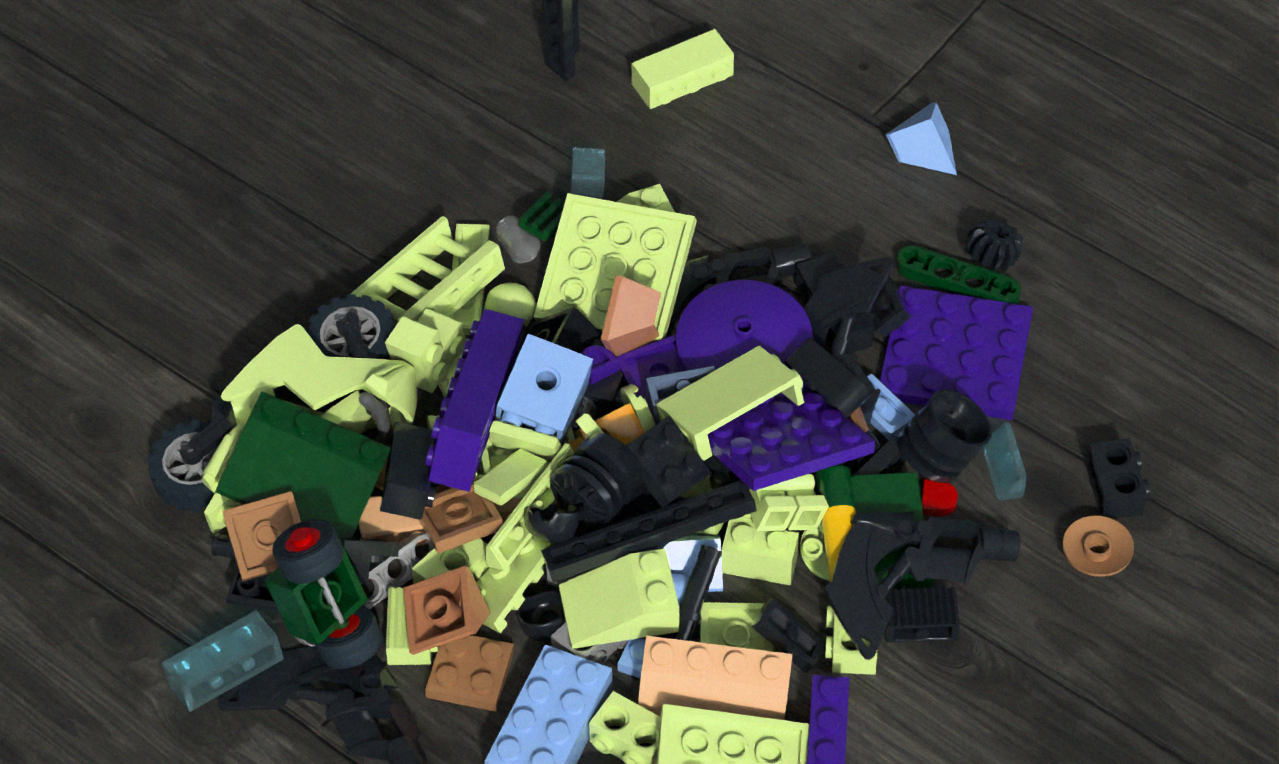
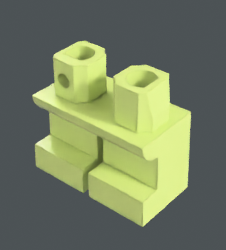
M813 474L803 475L756 491L750 488L749 491L755 500L757 509L756 512L750 513L756 530L785 531L786 528L788 530H817L829 505L824 495L815 494L813 490L815 485Z

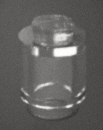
M508 216L502 219L496 227L497 240L513 262L522 264L532 261L540 250L539 240L536 236L518 226L520 218Z

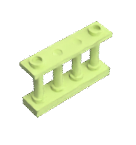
M442 216L370 278L358 286L351 294H356V297L362 298V295H367L375 302L376 300L381 301L385 306V310L389 309L393 319L399 322L402 316L417 322L426 308L450 317L499 275L505 267L498 244L489 240L477 251H474L453 240L448 220ZM445 250L464 260V262L452 271L433 261V259ZM420 270H423L442 281L429 291L410 279ZM399 289L419 301L406 311L387 299Z

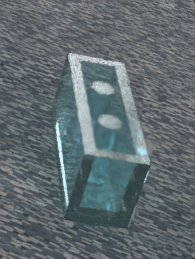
M254 611L182 652L175 654L173 657L162 662V666L170 688L187 710L191 712L282 661L284 658L277 635L261 615Z

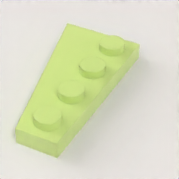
M556 507V509H557L558 512H561V513H565V512H566V511H563V510H561V509H559V508ZM532 535L506 571L489 567V570L476 582L490 611V615L483 623L484 625L499 633L504 630L507 622L504 620L511 609H519L525 600L522 593L531 582L537 583L544 574L542 565L545 562L541 550L556 544L546 543Z

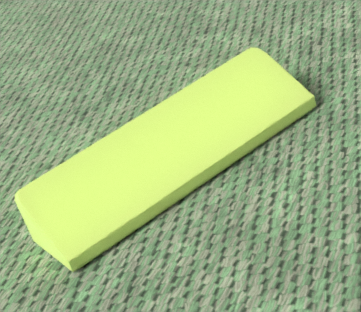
M564 444L486 546V564L488 567L506 571L532 537L524 522L528 507L544 510L552 503L557 504L550 488V477L559 466L563 465L568 457L573 456L574 451L569 444Z

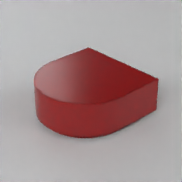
M924 479L923 515L947 516L951 514L957 507L958 493L956 488L950 483H940Z

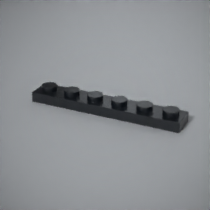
M740 480L542 549L541 552L552 581L555 582L595 567L603 566L628 554L642 552L718 524L756 512L757 509L755 500L747 485Z

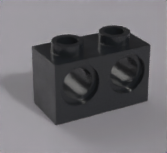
M1130 438L1089 443L1086 466L1100 515L1111 519L1143 515L1145 501L1150 499V487L1148 480L1141 477V456L1139 451L1133 450Z

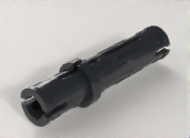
M706 545L700 546L696 563L679 605V632L670 633L669 639L690 641L696 624H700L702 617L699 615L714 572L722 556L720 550L710 546L707 547Z

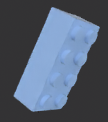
M544 645L484 761L485 764H577L590 738L589 722L613 692L612 668Z

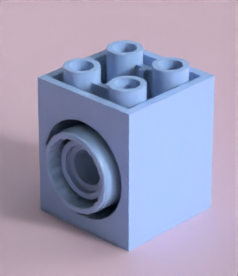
M527 334L497 404L495 421H502L558 437L562 447L589 384L593 358Z

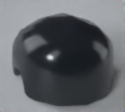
M554 503L544 510L528 507L524 517L525 527L534 537L546 543H562L574 536L580 522L582 510L575 505H570L565 513L557 511Z
M555 591L540 592L532 597H525L521 610H515L523 632L535 641L550 642L551 635L566 622L561 596Z

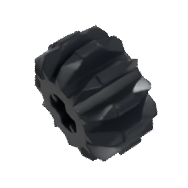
M994 217L991 220L981 218L979 222L974 223L968 232L965 251L972 255V261L980 262L982 267H990L993 271H996L998 268L1007 271L1010 266H1014L1022 253L1023 237L1017 234V228L1009 227L1006 221L1002 223Z

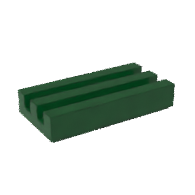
M546 192L521 216L518 223L520 228L543 241H547L558 230L564 208L562 207L564 201L558 198L553 202L551 200L552 194ZM547 208L531 225L530 222ZM554 213L558 214L544 231L539 229Z

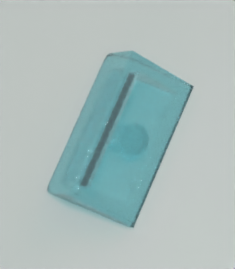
M1004 422L992 434L991 439L983 448L996 497L1000 501L1023 498L1027 478L1012 426L1009 422Z

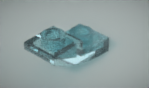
M573 147L571 194L604 200L605 149Z

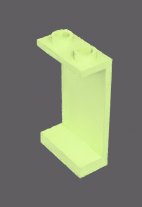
M757 346L656 405L660 421L670 416L704 461L712 456L707 434L780 392L800 406L804 403L801 391L803 381L794 369L790 370L775 354L771 355L762 347Z

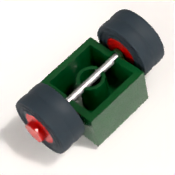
M322 519L306 520L289 527L278 536L273 544V556L279 567L264 581L290 635L315 644L322 660L329 667L346 669L364 663L381 647L383 641L382 632L372 611L362 606L368 599L334 527L328 521Z

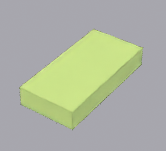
M498 420L493 421L489 430L496 446L515 452L521 448L550 462L562 448L558 437Z
M520 448L474 483V492L502 506L539 478L547 468V461Z

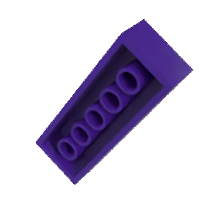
M484 309L481 320L473 321L469 339L466 340L462 358L458 360L455 375L450 381L447 397H444L439 417L436 418L431 436L434 438V442L429 448L425 463L426 466L431 467L428 481L470 492L490 437L489 430L493 421H495L497 404L514 367L524 319Z

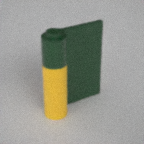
M842 463L816 472L818 495H824L829 505L822 518V527L830 583L832 582L835 564L841 547L854 526L850 522L856 513L914 512L913 522L924 520L917 472L851 476L850 469L844 467ZM908 547L892 551L877 563L874 571L878 584L888 575L889 569ZM907 573L893 588L906 586L911 589H927L933 586V579L924 578V581H917Z

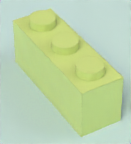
M716 29L633 62L632 85L649 109H652L732 76L734 53Z

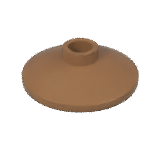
M1087 516L1078 519L1068 527L1063 537V552L1068 562L1078 571L1091 576L1105 577L1117 574L1128 566L1133 557L1134 542L1130 532L1118 521L1105 516Z

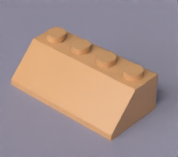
M646 636L638 705L660 717L663 704L784 720L792 654Z

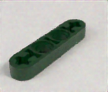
M906 246L898 252L896 268L898 273L907 279L952 294L1019 304L1021 286L1012 277L918 246ZM911 260H915V262H913L912 265L907 264L910 263ZM927 264H929L928 271L924 270ZM939 268H945L950 270L952 274L948 277H939L934 271ZM975 278L980 280L983 285L974 288L968 286L965 282L968 279ZM1005 291H1009V293L1006 296L1001 295Z

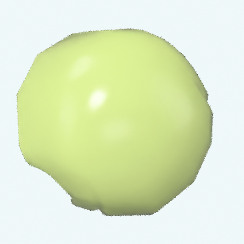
M509 282L494 287L488 293L484 309L524 319V326H528L534 316L536 303L533 294L525 286Z

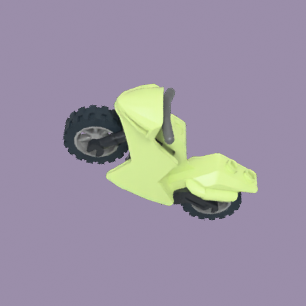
M356 294L346 295V298L343 299L336 297L330 300L331 303L327 306L325 304L321 305L317 309L318 313L310 317L308 321L309 328L306 327V330L301 325L296 324L278 335L243 368L231 383L227 381L222 385L224 391L221 397L212 401V421L207 420L206 423H201L200 420H191V423L186 425L183 422L175 425V429L163 432L159 442H154L151 447L152 454L148 455L147 463L149 465L148 473L157 495H161L163 502L167 505L173 504L176 509L185 511V508H188L192 512L201 511V508L207 507L204 514L209 528L214 534L226 527L222 511L243 504L217 494L215 491L261 391L358 434L376 427L378 433L375 441L388 446L395 422L412 425L417 406L414 367L405 361L391 360L385 345V341L396 326L391 311L389 309L385 310V306L381 301L376 300L375 302L370 296L362 295V298L356 297ZM370 329H374L376 331V335L364 334L367 333ZM333 334L340 337L329 341ZM339 347H343L341 353L333 350ZM177 461L184 464L173 468ZM186 474L183 481L175 478L177 476Z

